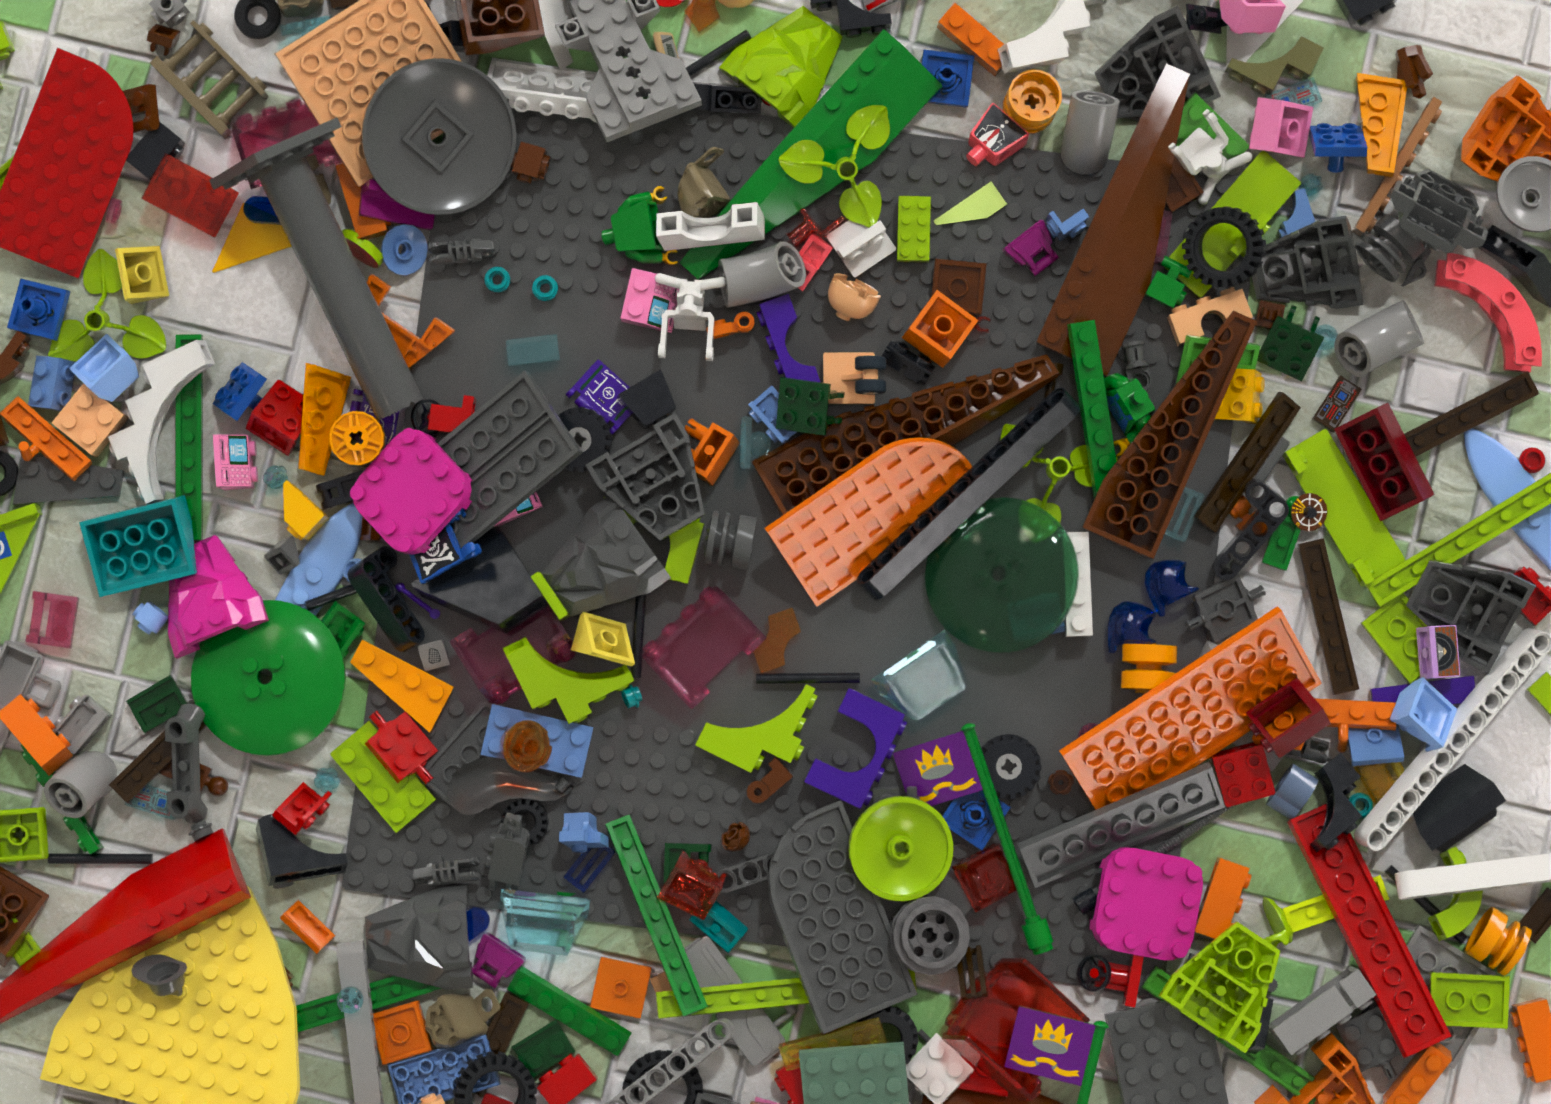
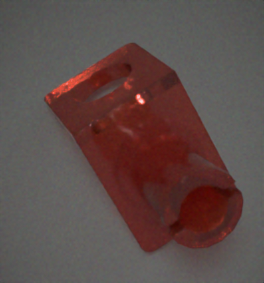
M802 208L800 212L805 217V221L788 233L787 236L798 247L799 244L813 233L818 234L821 238H825L827 234L844 223L846 218L841 216L826 229L822 230L807 209Z

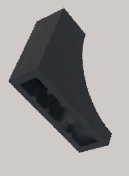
M1492 225L1488 229L1486 241L1478 248L1506 268L1535 300L1551 308V264L1546 256Z
M272 814L258 819L256 833L269 886L345 873L348 863L346 853H324L306 846L290 830L276 820Z

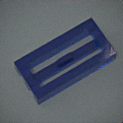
M610 847L599 848L574 879L571 875L593 849L587 848V852L582 853L563 877L584 893L616 851ZM603 851L608 852L584 885H581L579 882Z

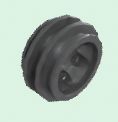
M935 896L920 897L904 904L893 917L890 928L891 948L898 961L912 971L927 975L945 973L957 966L966 954L970 940L968 922L962 911L949 900ZM923 913L925 920L919 923L916 917ZM938 914L944 916L942 924H938L935 920ZM926 928L928 932L932 933V937L928 942L926 938L922 937V933ZM909 929L913 930L911 939H908ZM946 932H951V940L949 942L944 940ZM918 946L923 950L922 955L919 957L914 953V949ZM935 948H939L942 951V955L938 958L933 956Z

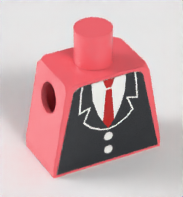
M992 103L970 133L968 144L973 149L966 157L974 166H977L984 159L991 165L997 166L1027 145L1029 133L996 104Z

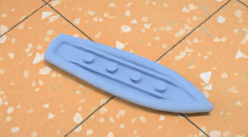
M1474 428L1464 432V442L1469 463L1479 485L1493 506L1498 505L1536 482L1520 464L1519 460L1498 441ZM1551 504L1511 528L1551 571Z
M354 502L331 516L308 541L298 556L300 564L290 570L275 600L292 603L307 610L305 601L335 590L344 576L343 567L345 563L353 559L360 541L363 516L358 512ZM323 606L310 610V612L316 616Z

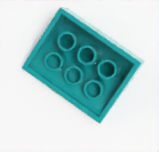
M185 495L79 522L99 597L197 573L192 519Z

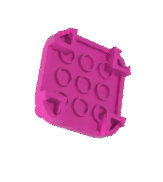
M406 428L396 435L362 472L350 490V497L353 499L358 512L395 550L410 555L425 553L431 548L429 544L462 508L468 509L472 502L469 500L471 495L470 482H473L469 474L464 472L435 442V438L412 428Z
M1119 847L1112 851L1105 859H1102L1099 867L1103 869L1093 920L1090 919V930H1092L1095 939L1099 942L1100 946L1113 951L1159 960L1184 958L1194 939L1203 890L1202 869L1183 857L1131 847Z

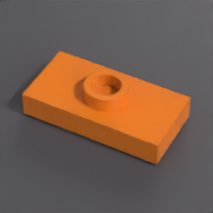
M299 900L280 917L316 954L335 937Z

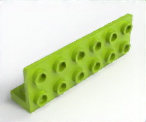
M1327 429L1321 430L1284 452L1282 457L1304 493L1317 494L1326 503L1327 517L1323 525L1361 587L1371 583L1375 578L1405 561L1403 554L1383 521L1380 522L1369 498Z

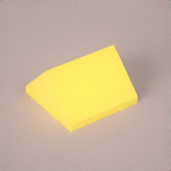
M160 246L115 249L124 299L127 302L134 304L169 296Z
M586 612L581 613L571 650L632 667L635 661L626 624Z

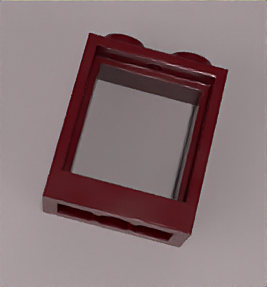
M1295 678L1245 712L1250 720L1247 724L1250 731L1255 737L1260 735L1262 737L1260 742L1268 753L1273 751L1279 759L1331 724L1324 709L1298 678ZM1300 702L1309 715L1273 739L1264 726Z

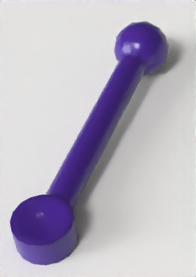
M399 582L395 585L399 593H404L428 611L431 618L437 619L440 617L438 609L429 607L408 591L403 583Z

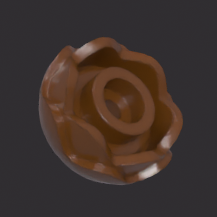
M742 822L730 824L728 831L724 832L721 836L723 848L731 852L742 850L750 840L748 826Z

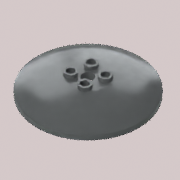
M432 58L413 62L400 68L386 78L378 87L365 111L362 124V147L367 166L373 178L382 190L395 201L422 213L435 215L452 214L467 210L481 203L502 183L510 169L515 154L516 126L508 100L490 77L464 62ZM434 129H441L443 131L444 139L441 143L435 144L432 142L430 136Z

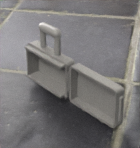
M6 640L0 651V710L20 694L25 700L31 698L37 705L47 710L51 709L61 689V682L39 673L45 657L39 653V650L17 640L15 642ZM36 679L51 685L44 700L29 694ZM1 719L0 757L11 735V731Z
M704 936L701 939L698 937L684 948L700 988L743 983L710 937ZM795 1005L783 1006L787 1012L774 1022L770 1020L763 1009L716 1013L717 1020L725 1018L733 1023L735 1033L731 1039L738 1047L737 1054L745 1056L752 1066H756L759 1063L762 1065L782 1050L781 1046L785 1044L786 1040L777 1027L795 1015L797 1007ZM722 1025V1034L726 1035V1029Z

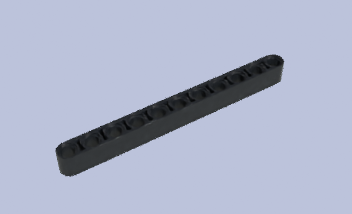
M1057 388L1052 391L869 563L858 575V584L875 600H879L887 595L1078 415L1080 405L1064 388Z

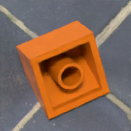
M936 290L902 338L944 368L976 325L978 319Z

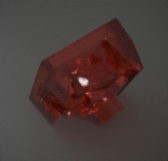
M994 843L952 866L975 913L1017 891L1008 863L1003 856L1004 851L1000 843Z
M682 851L657 898L704 920L723 888L726 874L723 873L718 878V875L709 868L707 862L701 859L693 860L689 858L685 851Z

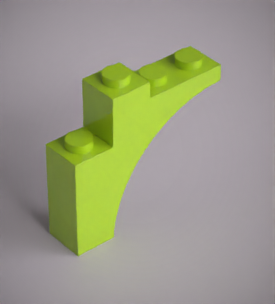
M526 637L503 648L532 709L545 707L551 703L552 699L556 698L568 724L581 722L587 718L588 714L592 713L588 703L599 702L606 698L607 694L615 690H624L634 681L627 665L597 673L576 672L559 667L542 657L532 647Z
M806 684L801 694L788 709L775 718L759 725L745 728H727L706 722L695 746L750 773L753 768L759 770L765 757L761 755L762 750L791 763L792 759L798 761L804 747L800 745L802 740L793 736L795 731L800 733L806 721L802 715L806 708L812 709L817 699V695L813 694L816 688Z

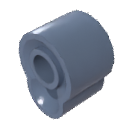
M1292 763L1275 787L1276 793L1268 798L1266 805L1286 818L1293 819L1306 804L1319 780Z

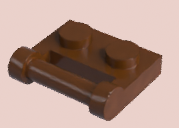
M146 84L124 90L123 93L130 106L132 117L146 113L143 120L133 122V133L142 130H157L159 128L156 85Z

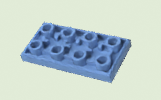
M487 1035L469 1039L454 1048H439L387 1064L398 1104L421 1103L420 1099L431 1093H435L436 1096L441 1094L444 1101L454 1099L453 1088H456V1077L459 1078L461 1076L459 1072L461 1068L466 1069L468 1066L467 1062L470 1059L473 1062L477 1060V1055L487 1056V1052H492ZM498 1071L483 1075L474 1085L472 1093L501 1085Z

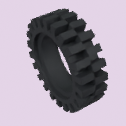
M1228 206L1217 207L1199 214L1195 217V221L1189 224V231L1185 232L1183 237L1186 238L1185 243H1182V249H1185L1186 253L1183 255V258L1189 263L1187 265L1188 270H1192L1194 272L1193 276L1196 279L1200 278L1202 280L1201 283L1205 285L1210 284L1215 288L1236 286L1248 281L1250 277L1257 273V268L1261 267L1263 263L1261 259L1266 254V251H1263L1266 239H1262L1263 230L1258 228L1257 225L1259 223L1256 219L1250 218L1251 215L1248 212H1242V209ZM1219 223L1235 226L1243 234L1246 241L1245 257L1241 264L1231 271L1216 270L1208 264L1203 256V238L1211 227Z
M655 1050L638 1058L629 1068L622 1089L624 1090L669 1056L672 1051ZM676 1056L674 1060L676 1067L684 1069L685 1060L681 1056ZM696 1067L682 1076L687 1086V1097L684 1104H695L698 1092L703 1093L702 1078ZM636 1087L634 1095L638 1100H640L639 1087Z
M492 1051L487 1052V1056L477 1055V1060L474 1062L470 1059L467 1062V1068L464 1069L462 1067L459 1071L461 1076L459 1078L456 1077V1088H453L455 1104H473L472 1091L476 1082L489 1072L500 1071L510 1074L517 1082L518 1097L515 1104H536L537 1101L535 1098L537 1088L534 1085L535 1081L529 1070L513 1055L509 1054L507 1056L504 1052L499 1051L498 1054H494Z

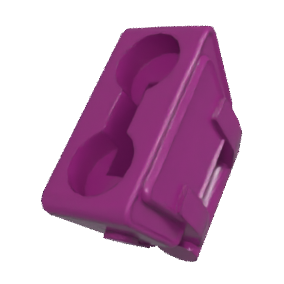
M1043 220L1036 222L1003 248L1004 254L1021 266L1026 265L1034 276L1038 275L1059 258L1050 246L1052 244L1051 235ZM1043 250L1047 255L1034 263L1032 258Z
M486 932L483 934L480 943H478L475 956L478 961L472 967V971L475 976L495 989L501 981V977L508 978L514 974L515 970L526 961V957L490 932ZM486 964L495 970L497 974L493 976L483 969L482 965Z

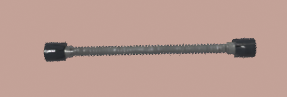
M1233 806L1224 807L1199 818V820L1197 819L1191 825L1185 827L1183 831L1178 832L1172 838L1163 842L1164 844L1153 849V852L1167 853L1173 847L1182 843L1181 841L1186 840L1192 834L1201 830L1203 826L1205 827L1211 821L1220 817L1222 813L1224 814L1233 808ZM1099 887L1089 888L1072 898L1083 915L1095 908Z

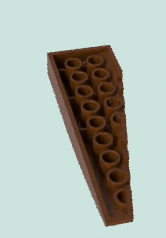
M1236 311L1231 312L1148 420V423L1144 425L1104 477L1082 528L1145 558L1154 559L1256 325V320Z

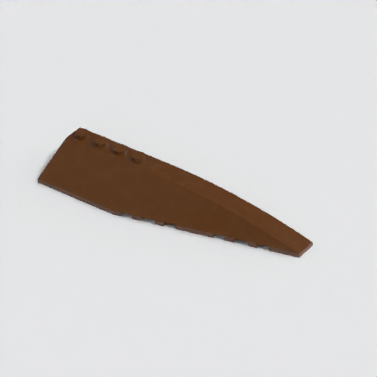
M1167 63L1036 341L1037 345L1073 361L1067 324L1095 320L1102 370L1105 376L1108 375L1151 282L1174 160V154L1169 150L1168 146L1172 142L1175 145L1177 144L1190 76L1189 73Z
M1045 354L1015 363L1014 367L993 369L990 374L979 377L973 375L966 377V380L954 384L952 381L917 391L907 398L899 399L897 397L890 399L889 403L874 406V404L865 406L862 411L855 413L848 411L834 417H842V423L827 425L825 436L804 433L753 460L752 464L780 516H783L883 446L907 438H930L953 446L1024 401L1060 374L1048 355Z

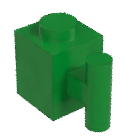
M1165 255L1160 265L1168 268L1169 271L1167 275L1159 271L1155 273L1145 296L1173 309L1175 304L1181 305L1187 293L1183 291L1185 284L1176 279L1179 274L1189 278L1192 270L1189 271L1187 266Z

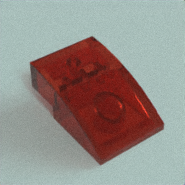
M165 153L141 199L215 238L239 192L232 188L224 190L223 186L213 190L209 182L212 177Z

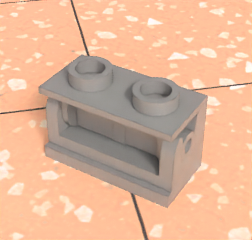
M89 695L77 696L69 705L71 711L65 717L60 716L54 723L56 728L53 732L57 736L62 733L71 744L68 749L77 755L82 752L112 716L111 713Z

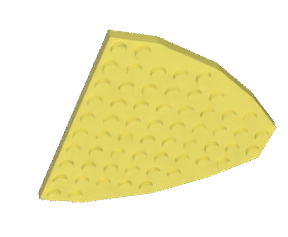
M248 887L251 898L84 981L53 1030L40 1079L136 1104H296L300 1092L296 1004L278 943L252 889ZM158 954L186 963L187 970L184 973L185 983L182 987V995H155L148 984L133 977L131 971L133 965L146 956Z

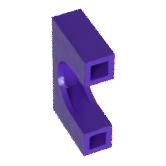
M848 688L837 712L864 724L871 731L875 740L874 756L866 767L855 772L841 771L815 758L804 782L861 809L862 805L868 806L873 796L870 788L874 781L879 783L885 770L881 765L885 758H891L896 745L892 744L895 735H902L907 722L903 720L905 714Z

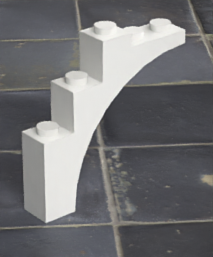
M1059 0L1046 22L1036 31L1026 37L1008 42L998 49L1004 74L1057 64L1069 57V44L1064 39V36L1081 33L1090 27V13L1085 6L1102 3L1105 0Z
M195 340L142 364L145 370L143 372L144 379L152 389L125 400L127 415L134 422V425L108 436L110 441L109 449L112 455L117 460L129 461L128 470L135 477L139 486L137 487L138 494L146 504L164 500L158 481L156 463L157 444L163 420L172 402L183 387L199 373L215 365L205 340Z

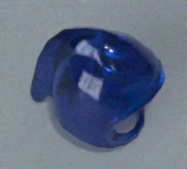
M1161 560L1150 565L1145 573V586L1148 596L1160 617L1165 616L1166 606L1199 591L1198 587L1189 586L1185 580L1187 566L1185 561Z
M1124 601L1115 606L1110 614L1108 623L1109 652L1115 653L1116 648L1123 644L1156 645V640L1150 638L1148 633L1149 627L1156 617V612L1141 603Z

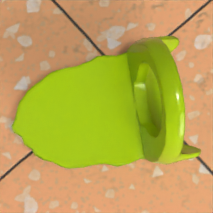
M1263 897L1264 912L1274 934L1264 938V940L1276 948L1280 942L1288 945L1293 941V931L1287 922L1284 911L1272 899Z

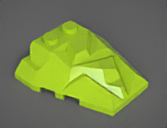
M802 6L736 47L721 64L719 70L738 85L743 83L775 108L778 116L794 128L817 103L843 36L806 7Z
M1235 922L1187 963L1176 970L1164 986L1159 997L1216 1037L1246 1053L1260 1032L1262 1024L1260 1019L1263 1007L1267 1005L1268 999L1266 995L1269 984L1272 983L1280 950L1239 922Z

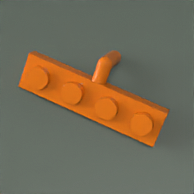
M19 396L0 412L1 418L32 444L29 447L27 442L22 441L18 445L24 461H30L36 454L41 452L72 481H75L92 465L91 460Z
M1315 698L1324 709L1331 723L1327 727H1338L1337 750L1343 753L1347 750L1349 728H1378L1380 730L1396 731V723L1390 720L1396 704L1394 702Z

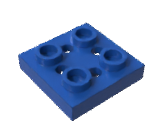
M923 50L922 65L933 76H936L935 78L942 84V93L948 92L946 95H942L939 90L928 103L968 108L974 63L973 55Z
M1327 123L1310 126L1309 137L1314 155L1329 157L1328 171L1334 173L1344 171V157H1367V144L1361 126L1352 123H1346L1342 126H1332Z
M20 279L7 328L57 341L70 291Z
M241 362L239 366L232 370L227 384L218 390L212 404L238 421L247 407L254 410L262 400V397L257 393L267 378Z
M983 790L953 799L942 815L950 830L981 851L996 830ZM979 800H984V801H985V806H984V807H981V806H980V805H984V803H983V802H979ZM999 800L1005 817L1011 807ZM963 803L965 805L962 806V809H964L967 806L965 811L960 810V805ZM984 818H987L989 820V823L987 825H984L988 822L987 820L981 823L984 820ZM966 821L971 824V825H969V824H966V825H965L966 827H970L969 829H965L964 826H963V824H964Z

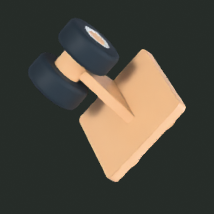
M873 352L824 353L823 383L831 384L830 391L845 392L844 398L829 399L828 404H874L875 394L886 392V381L878 379V371L886 369V358L875 356Z

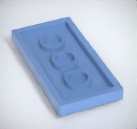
M492 704L480 755L506 759L511 762L582 778L593 727L573 722L568 724L564 720Z

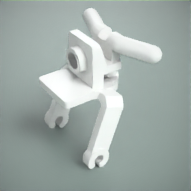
M1208 109L1202 114L1215 132V139L1211 138L1201 128H1197L1180 146L1176 147L1173 142L1168 146L1169 150L1177 157L1186 171L1192 175L1204 173L1208 177L1202 189L1204 193L1198 198V202L1201 205L1208 203L1216 184L1230 170L1252 160L1250 152H1244L1229 160L1222 155V150L1228 145L1229 138L1218 123V118L1213 112L1210 113Z
M662 273L656 274L655 281L657 283L679 289V292H677L676 310H666L662 314L661 338L658 346L659 358L666 357L668 320L673 318L675 329L701 331L706 330V320H708L706 361H713L715 319L711 312H703L705 290L724 287L726 279L724 277L689 282L688 279H680Z

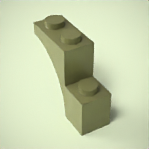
M1301 36L1296 45L1278 59L1265 63H1247L1232 58L1225 72L1229 73L1228 77L1238 83L1244 81L1252 85L1251 89L1262 95H1265V93L1270 95L1284 68L1289 70L1288 74L1299 80L1302 78L1307 80L1324 47Z

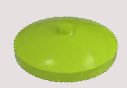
M895 796L874 803L861 814L850 835L849 858L855 875L869 891L884 899L909 901L930 893L943 881L952 863L953 839L947 822L936 809L917 798Z

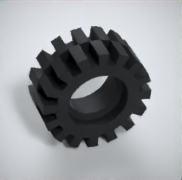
M521 799L514 801L503 811L501 823H503L506 813L517 815L527 812L533 816L535 824L529 832L528 846L537 843L547 832L549 824L547 813L543 806L534 800Z

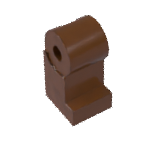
M777 757L768 763L772 770L761 780L753 781L748 786L747 796L752 802H764L793 777Z

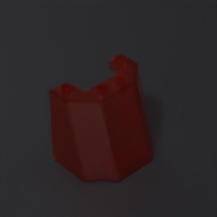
M1002 958L995 963L993 969L986 976L988 997L964 1001L960 998L946 1017L945 1024L948 1026V1029L943 1033L942 1040L1016 1099L1031 1101L1042 1090L1040 1088L1042 1082L1038 1079L1039 1076L1005 1067L1019 1005L1084 1022H1089L1090 1019L1027 959ZM978 976L977 978H975L976 992L981 991L980 979ZM969 986V988L966 990L967 993H971V991H970V986Z

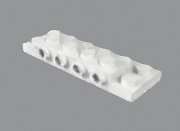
M498 58L491 59L487 76L498 85L506 99H509L511 108L518 112H525L527 110L538 111L545 116L560 114L565 115L569 119H576L578 117L590 118L596 122L587 103L586 95L597 72L572 68L560 70L557 66Z

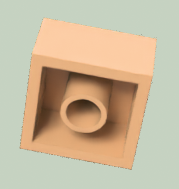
M83 383L52 421V424L89 454L98 457L110 442L108 436L117 433L129 417L108 400L99 398Z

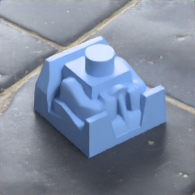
M107 333L69 368L95 395L111 402L139 377L136 363Z
M1422 677L1399 693L1390 720L1398 724L1402 731H1406L1420 741L1426 742L1425 750L1428 752L1444 747L1457 708Z

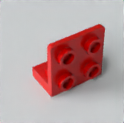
M277 380L251 412L245 429L289 456L294 450L298 437L301 434L304 395L283 381Z
M1250 742L1221 750L1210 757L1211 763L1215 767L1226 807L1264 798L1276 793L1262 744Z

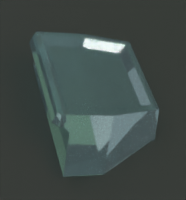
M943 630L871 679L883 698L906 716L915 720H920L966 689V680L956 646L946 630Z
M501 888L500 906L510 949L568 956L589 915L590 899Z

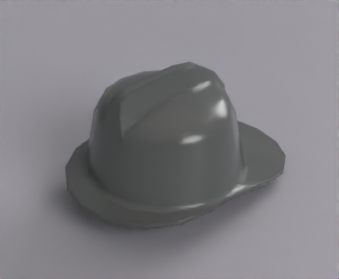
M158 954L146 956L133 965L131 970L133 977L148 984L155 995H182V987L185 983L184 973L187 970L186 963Z

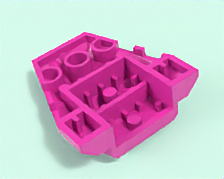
M216 535L194 544L196 574L169 580L168 636L174 657L177 659L200 650L199 642L237 626L247 630L269 621L261 595L257 590L253 589L247 580L248 577L244 572L240 571L234 563L235 559Z

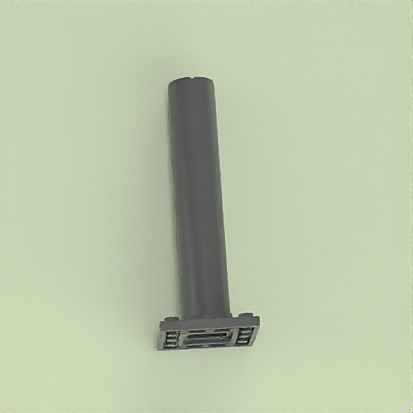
M334 118L250 155L212 178L209 182L213 190L222 186L224 190H227L243 180H249L250 184L257 180L260 181L378 421L410 406V404L422 400L423 396L306 159L308 155L314 152L312 148L335 136L333 132L342 127L338 118Z

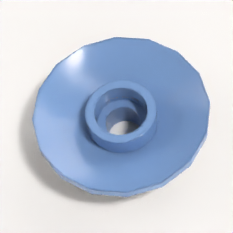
M401 224L393 227L387 232L382 241V260L386 267L395 274L409 275L415 273L422 267L427 257L428 246L426 238L421 230L413 225ZM400 245H402L401 253L398 252Z

